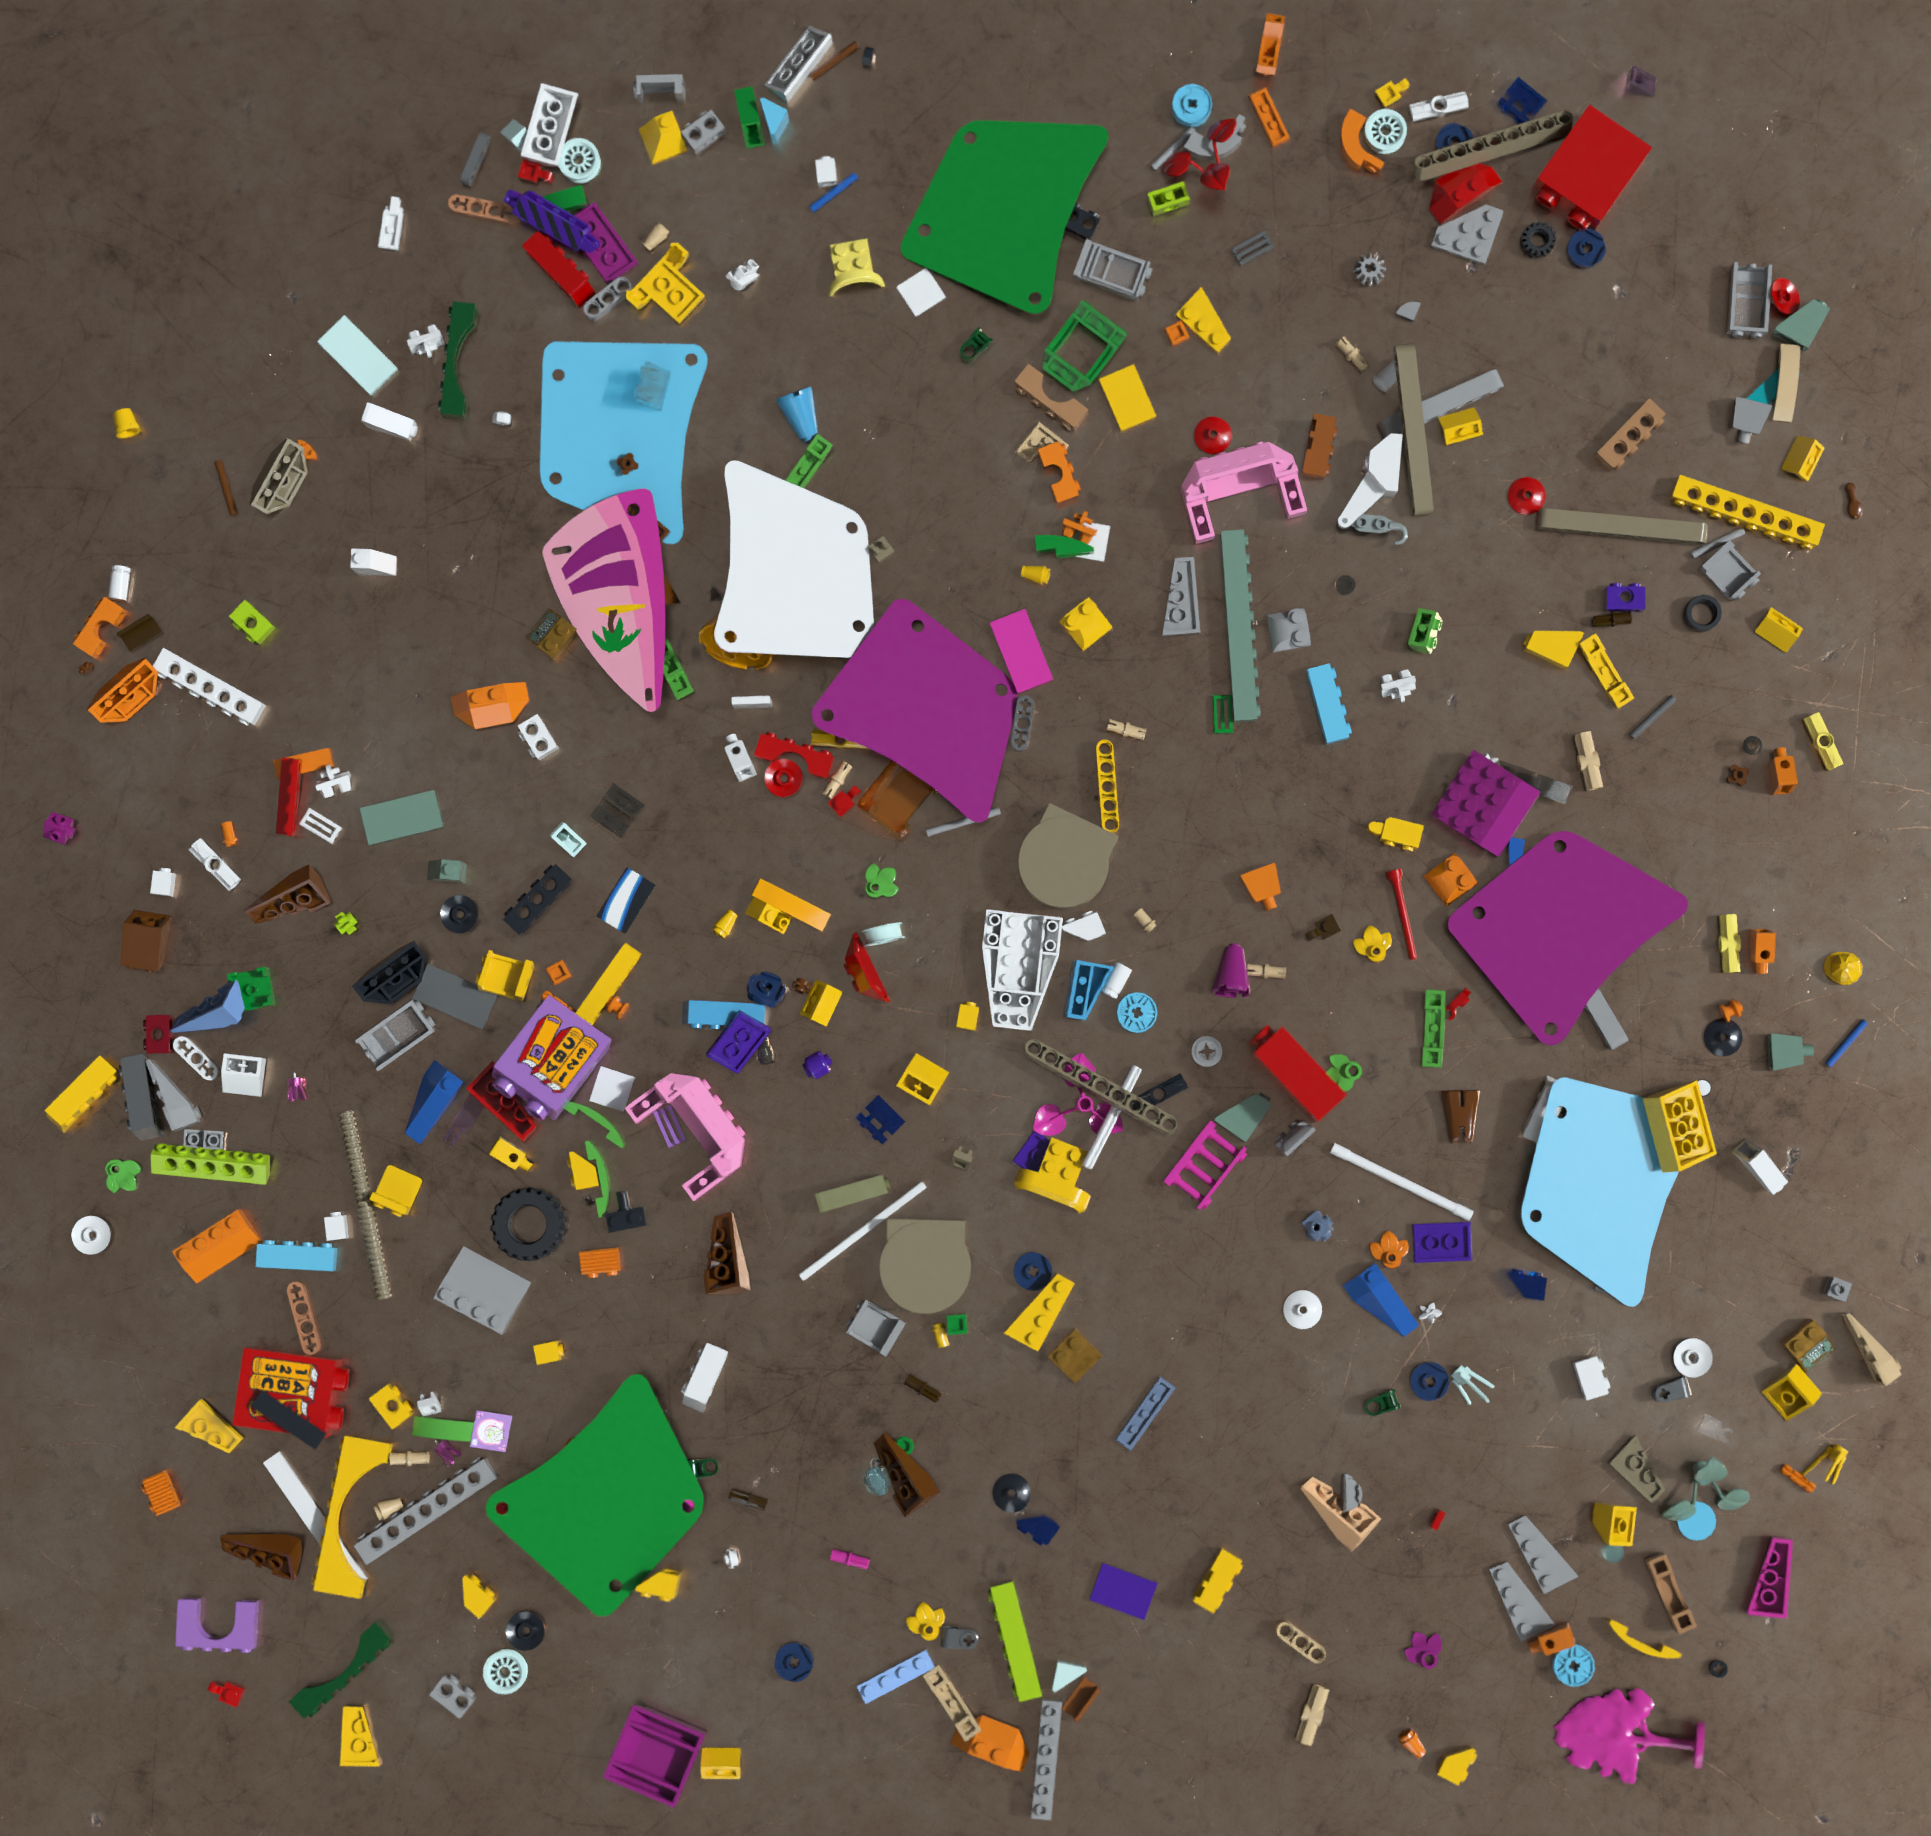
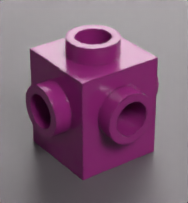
M52 812L44 823L43 837L65 844L68 838L71 839L74 835V819Z

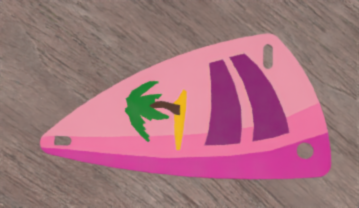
M640 488L607 498L575 516L546 543L543 548V557L558 598L587 649L623 691L646 711L653 712L660 706L663 684L665 590L661 544L652 493L648 489ZM635 503L639 505L640 511L636 516H630L627 513V508L630 504ZM571 546L572 548L570 553L552 554V549L556 547ZM647 688L652 689L653 700L651 701L645 700V690Z

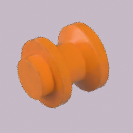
M618 996L615 998L610 997L605 1005L607 1007L606 1012L613 1011L617 1014L616 1019L619 1020L630 1004L625 1003L623 1005L619 1002Z
M1731 999L1730 1004L1727 1006L1719 1005L1721 1015L1726 1022H1729L1730 1017L1733 1015L1740 1017L1743 1011L1741 1003L1734 999Z

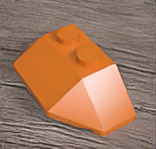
M145 658L127 664L97 691L87 708L88 711L100 723L127 721L155 696L158 671Z
M526 682L503 683L467 690L450 696L454 716L475 730L513 723L529 702Z
M980 1715L975 1717V1720L982 1731L966 1742L957 1728L955 1729L950 1742L953 1746L1003 1768L1023 1772L1030 1753L1018 1728Z

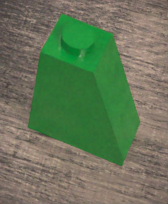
M753 86L734 90L746 148L765 145Z

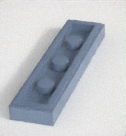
M1159 1376L1115 1440L1131 1451L1176 1387Z

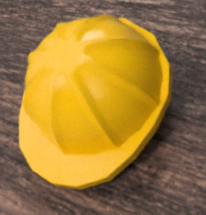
M1836 952L1826 958L1824 970L1826 975L1836 983L1850 985L1856 982L1862 975V963L1852 953Z

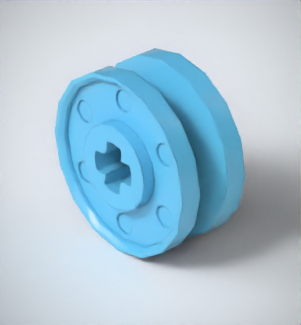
M1185 85L1174 95L1171 106L1172 114L1182 126L1197 127L1203 124L1210 115L1212 108L1211 96L1200 85ZM1193 103L1195 104V108H1194V107H1191V108L1188 107L1189 104H1191V105H1192Z
M1144 993L1128 994L1121 999L1117 1006V1020L1122 1028L1129 1032H1144L1152 1027L1156 1021V1004L1151 997ZM1136 1007L1140 1008L1141 1017L1137 1016L1135 1018L1132 1010H1136Z
M1578 1644L1556 1652L1552 1660V1667L1556 1677L1569 1686H1581L1587 1683L1592 1678L1595 1670L1594 1659L1591 1653ZM1573 1660L1578 1663L1574 1670L1569 1667Z

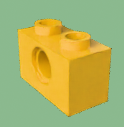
M387 1384L369 1400L393 1430L413 1415L411 1412L413 1408L407 1400H402L399 1396L401 1392L395 1385ZM390 1400H394L397 1403L395 1411L390 1410L388 1407Z

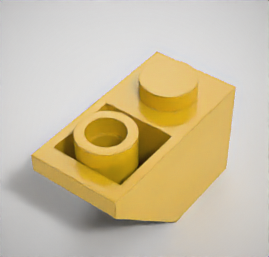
M753 897L745 912L751 918L782 934L785 933L792 919L788 914Z
M574 1151L569 1152L567 1164L569 1168H572L573 1175L570 1176L572 1187H575L576 1190L601 1186L597 1166Z
M467 1573L463 1577L464 1606L476 1617L480 1618L496 1600L494 1597L495 1593L490 1588H484L480 1585L481 1581L474 1574L469 1575Z
M1468 1746L1444 1754L1436 1770L1437 1775L1459 1786L1460 1782H1464L1468 1775L1466 1770L1469 1764L1472 1765L1476 1759V1750Z

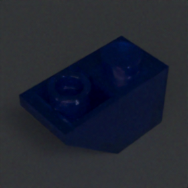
M1512 1269V1272H1506V1276L1523 1298L1544 1301L1547 1278L1542 1277L1543 1273L1531 1271V1275L1523 1274L1524 1270Z
M1045 1514L1021 1517L1015 1521L1018 1524L1016 1528L1025 1535L1027 1532L1034 1536L1032 1540L1040 1546L1042 1544L1047 1546L1060 1529V1525Z

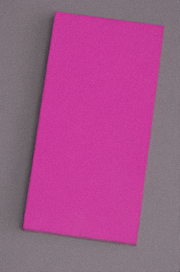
M1025 609L990 622L1018 694L1053 680Z

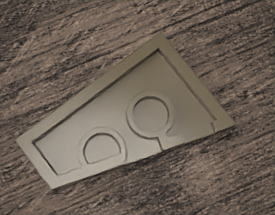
M1634 1435L1609 1464L1653 1504L1665 1491V1488L1640 1445L1637 1436Z

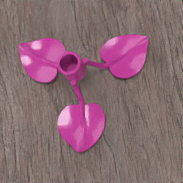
M1079 1053L1072 1058V1060L1096 1073L1093 1064L1083 1053ZM1067 1064L1064 1072H1070L1072 1067ZM1081 1074L1078 1076L1079 1080L1082 1082H1086L1089 1080V1077L1086 1074ZM1064 1079L1065 1082H1066V1084H1067L1068 1086H1070V1087H1075V1086H1076V1085H1074L1073 1083H1071V1082L1067 1081L1066 1079ZM1077 1086L1081 1097L1076 1099L1075 1107L1060 1113V1109L1054 1104L1043 1105L1035 1115L1033 1130L1041 1135H1057L1065 1129L1067 1124L1062 1116L1078 1110L1080 1112L1090 1111L1093 1114L1089 1119V1125L1092 1131L1097 1134L1112 1105L1100 1103L1094 1111L1092 1099L1085 1096L1082 1089ZM1120 1115L1110 1134L1123 1131Z

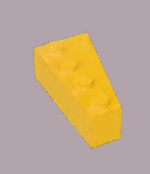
M1057 1273L1005 1330L1004 1334L1039 1351L1075 1283Z

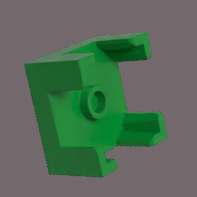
M260 967L252 971L227 974L228 983L234 980L239 983L245 1007L244 1011L275 1006L269 968Z

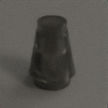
M1749 736L1743 742V751L1747 754L1756 755L1762 749V742L1756 736Z
M768 1035L757 1048V1060L760 1061V1065L775 1062L776 1054Z

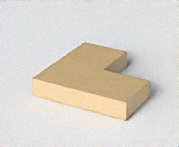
M1038 422L1015 453L1031 464L1038 455L1037 449L1060 441V444L1064 443L1066 449L1069 445Z

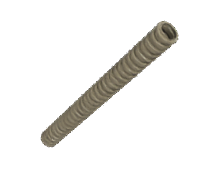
M349 1110L337 1114V1117H340L338 1121L341 1123V1135L344 1136L342 1140L345 1141L343 1146H346L344 1151L347 1152L346 1158L349 1160L347 1161V1164L350 1165L348 1170H351L349 1175L352 1176V1179L350 1180L353 1182L352 1188L355 1189L353 1191L356 1194L354 1199H357L355 1204L358 1205V1217L361 1219L359 1223H362L360 1228L363 1229L361 1233L364 1235V1247L367 1248L365 1252L368 1253L366 1257L369 1258V1270L372 1272L370 1276L373 1277L371 1279V1282H374L372 1287L375 1288L374 1294L377 1296L375 1300H382L392 1296L389 1292L391 1288L388 1287L390 1282H387L389 1277L386 1276V1264L383 1263L385 1258H382L384 1253L381 1252L383 1248L380 1246V1235L377 1233L379 1229H376L378 1224L375 1223V1211L372 1209L374 1205L371 1204L373 1201L369 1200L371 1193H369V1182L366 1180L368 1176L365 1175L367 1170H364V1158L361 1156L363 1152L360 1151L362 1146H359L361 1141L358 1140V1137L360 1136L357 1134L358 1129L355 1127L357 1123L354 1122L356 1117H353L355 1112Z

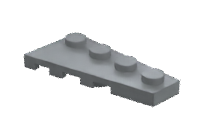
M1194 557L1175 558L1162 636L1200 633Z
M1525 1515L1508 1523L1543 1594L1578 1577L1574 1570Z
M1507 1561L1489 1569L1521 1642L1556 1627Z

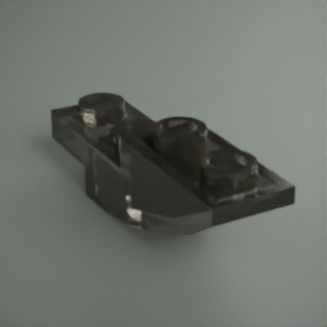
M1498 760L1497 764L1539 790L1541 796L1563 804L1567 803L1573 786Z

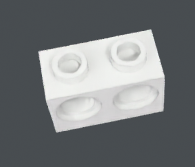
M538 714L518 725L520 731L517 733L523 742H528L530 747L527 749L533 758L537 757L538 760H541L559 749ZM531 725L537 728L536 733L533 735L527 733V729ZM542 741L546 742V749L538 751L537 744Z

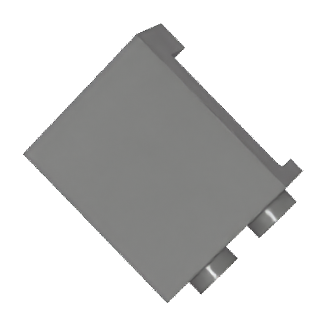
M682 74L636 75V82H633V93H635V98H638L640 104H644L645 93H675L677 103H685V83Z
M1729 540L1699 570L1731 602L1733 599L1738 601L1745 594L1744 589L1748 585L1752 588L1759 581L1757 577L1761 573L1759 571L1756 572L1733 548L1735 545Z
M867 1299L865 1302L860 1301L855 1310L858 1314L855 1319L850 1318L845 1327L848 1329L846 1333L886 1357L906 1322Z

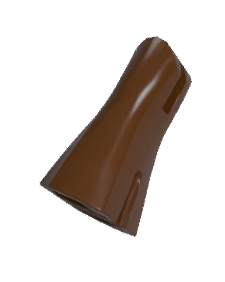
M1442 1090L1450 1142L1459 1143V1129H1463L1464 1143H1472L1480 1090Z

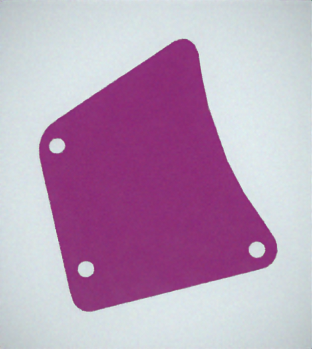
M897 599L893 601L812 709V720L824 732L863 745L890 758L932 786L968 819L981 823L988 818L1018 698L1015 686L1006 674L909 600ZM914 620L923 622L924 629L921 632H916L912 629V622ZM998 684H1004L1007 687V694L999 696L995 692V687ZM825 709L831 710L834 714L833 719L829 722L824 721L821 717V713Z
M1560 831L1552 833L1541 840L1459 907L1450 916L1448 928L1536 1037L1547 1045H1555L1566 1038L1586 1004L1606 978L1644 942L1679 919L1687 911L1688 900L1680 892L1573 832ZM1557 840H1563L1566 843V850L1562 853L1556 852L1554 849V843ZM1480 906L1484 908L1485 916L1482 919H1476L1473 916L1472 912L1475 907ZM1552 1022L1557 1026V1032L1554 1035L1546 1034L1544 1028L1547 1023Z

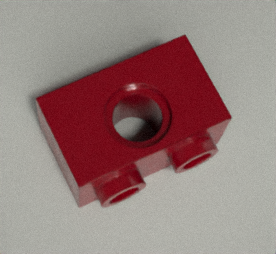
M146 1015V1020H143V1030L146 1031L143 1048L146 1050V1054H173V1033L170 1031L173 1026V1015ZM157 1029L162 1032V1036L158 1040L154 1038V1032Z

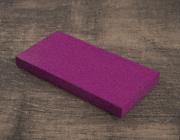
M595 201L574 215L589 224L591 228L590 234L600 241L599 248L594 250V252H583L607 285L638 264Z

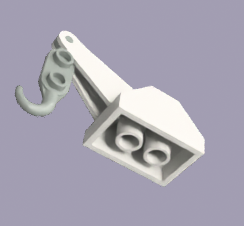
M1391 433L1370 450L1368 456H1365V459H1363L1362 471H1365V477L1338 518L1337 523L1340 528L1346 529L1349 526H1353L1359 532L1385 533L1391 530H1399L1402 533V537L1400 540L1394 541V545H1400L1406 541L1408 533L1403 524L1394 522L1384 516L1364 514L1381 497L1394 498L1398 492L1402 434Z

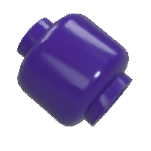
M817 1051L805 1057V1063L802 1065L809 1078L818 1079L830 1073L832 1061L828 1054L824 1055L821 1051Z

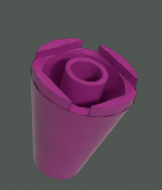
M1232 943L1224 948L1212 986V993L1216 991L1217 996L1236 998V995L1242 994V998L1250 995L1245 953L1239 944Z

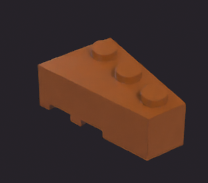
M1314 413L1310 424L1301 476L1324 480L1325 475L1329 476L1331 464H1328V459L1333 455L1334 446L1331 444L1332 439L1336 438L1338 427H1335L1337 417Z

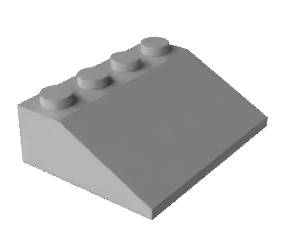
M463 1246L439 1286L434 1299L502 1335L508 1328L532 1282Z

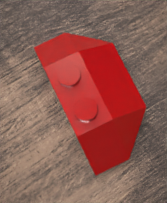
M1481 163L1447 173L1435 181L1429 210L1438 223L1442 224L1503 182L1492 166Z
M853 933L845 956L846 963L843 966L848 975L852 974L854 978L852 984L856 992L860 991L862 995L885 1003L891 1002L858 933Z

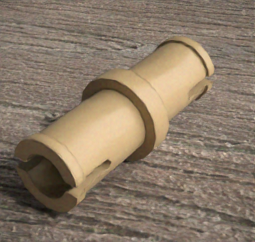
M1343 337L1342 340L1340 339L1336 343V346L1347 356L1346 359L1352 361L1361 373L1370 366V363L1359 353L1360 350L1358 348L1355 349L1346 337Z
M1109 719L1106 731L1122 734V737L1130 736L1143 741L1146 728L1130 725L1129 722L1122 723Z
M841 761L834 775L831 774L830 781L822 791L823 795H827L830 799L833 798L839 786L844 784L843 780L848 772L852 769L850 764L846 766L847 763Z
M1248 963V976L1264 977V979H1268V977L1285 979L1286 967Z
M407 1451V1453H390V1465L407 1464V1466H412V1464H429L430 1462L429 1452L412 1453V1451Z

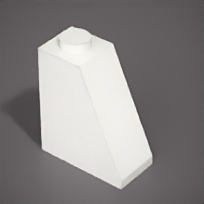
M368 402L361 419L367 428L407 441H411V438L416 436L418 429L414 420Z
M351 549L350 568L358 575L396 576V556L372 549Z
M1747 1138L1732 1150L1757 1181L1773 1195L1782 1190L1783 1186L1788 1183L1765 1151Z

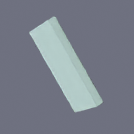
M345 315L317 341L371 396L398 370Z

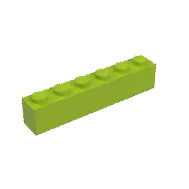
M1011 1580L991 1585V1591H988L990 1603L994 1602L996 1610H992L995 1622L999 1621L1001 1627L997 1631L1000 1641L1004 1640L1006 1648H1002L1005 1660L1009 1659L1010 1667H1007L1009 1678H1014L1015 1686H1012L1014 1697H1018L1019 1702L1041 1697L1042 1692L1014 1582Z

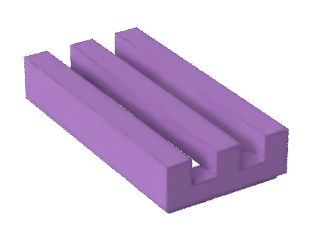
M671 1105L653 1112L668 1148L686 1140ZM668 1110L680 1134V1139H677L673 1127L666 1114V1111ZM661 1113L672 1135L673 1142L670 1141L659 1114Z

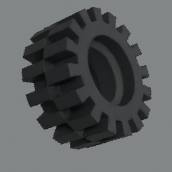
M1542 221L1532 222L1531 225L1524 229L1521 235L1520 244L1523 246L1522 250L1526 251L1528 256L1532 255V258L1547 256L1556 244V232L1552 230V226H1547L1548 223L1546 222L1544 224L1541 223ZM1533 234H1543L1546 240L1545 244L1540 247L1535 246L1531 241Z

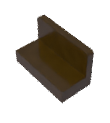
M148 613L116 634L123 640L129 652H133L162 634L163 631L154 616Z

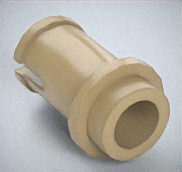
M1142 908L1133 915L1144 928L1143 931L1149 933L1157 926L1155 924L1156 921H1152Z

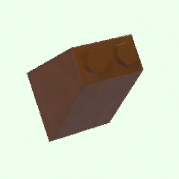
M134 909L123 923L120 965L126 966L128 969L139 968L145 969L147 972H158L163 965L172 916Z

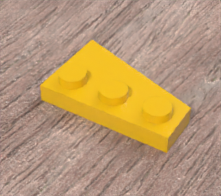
M1200 287L1178 311L1176 317L1218 354L1231 338L1202 287Z
M200 1399L175 1427L227 1453H231L243 1440V1437L203 1399Z
M343 1706L340 1766H379L363 1706Z

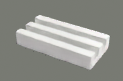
M308 808L299 823L331 844L334 843L335 838H337L339 831L342 829L339 825ZM310 813L336 828L335 831L310 818ZM306 820L330 833L332 836L329 838L305 823Z

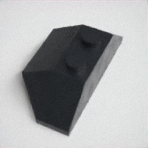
M412 941L398 948L369 969L352 987L363 1002L391 1004L422 982L426 955L418 944Z

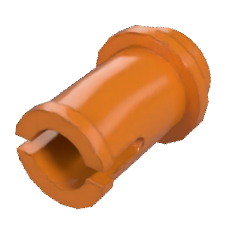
M231 821L220 824L224 839L222 843L225 844V847L234 846L237 841Z

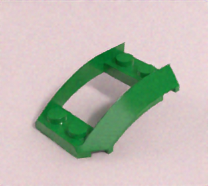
M1081 300L1062 329L1044 350L1043 369L1072 391L1081 389L1094 381L1128 333L1123 327H1119L1095 309L1092 304ZM1079 323H1082L1108 343L1106 349L1086 375L1056 354Z

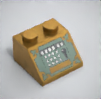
M549 608L525 638L556 661L577 635V629Z
M1814 1319L1807 1320L1781 1343L1783 1348L1806 1374L1836 1349L1828 1335Z

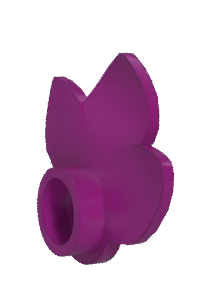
M1414 1632L1412 1647L1404 1651L1407 1659L1412 1663H1420L1423 1668H1434L1438 1662L1437 1655L1442 1650L1441 1638L1437 1633L1428 1639L1422 1633ZM1430 1655L1431 1661L1425 1662V1656Z

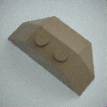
M286 438L271 452L253 484L250 505L265 514L290 506L308 473L304 447Z

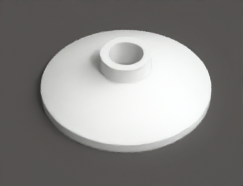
M87 1216L80 1219L72 1230L73 1244L84 1254L100 1253L107 1247L111 1237L108 1224L96 1216ZM92 1231L96 1233L94 1239L90 1237Z
M1300 1290L1293 1292L1287 1297L1283 1306V1313L1291 1326L1298 1329H1307L1319 1321L1322 1314V1306L1316 1295L1309 1291ZM1305 1306L1307 1309L1304 1314L1300 1313V1307Z
M1695 1338L1686 1339L1678 1344L1673 1355L1677 1370L1688 1377L1704 1375L1710 1369L1713 1359L1709 1346L1702 1340ZM1690 1354H1694L1695 1359L1693 1361H1690L1688 1359Z

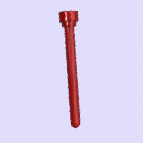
M1402 870L1386 872L1387 878L1390 879L1391 883L1393 882L1409 958L1415 960L1417 954L1400 883L1402 880L1401 876H1403Z

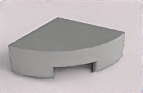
M1408 302L1398 309L1396 315L1413 322L1421 303Z

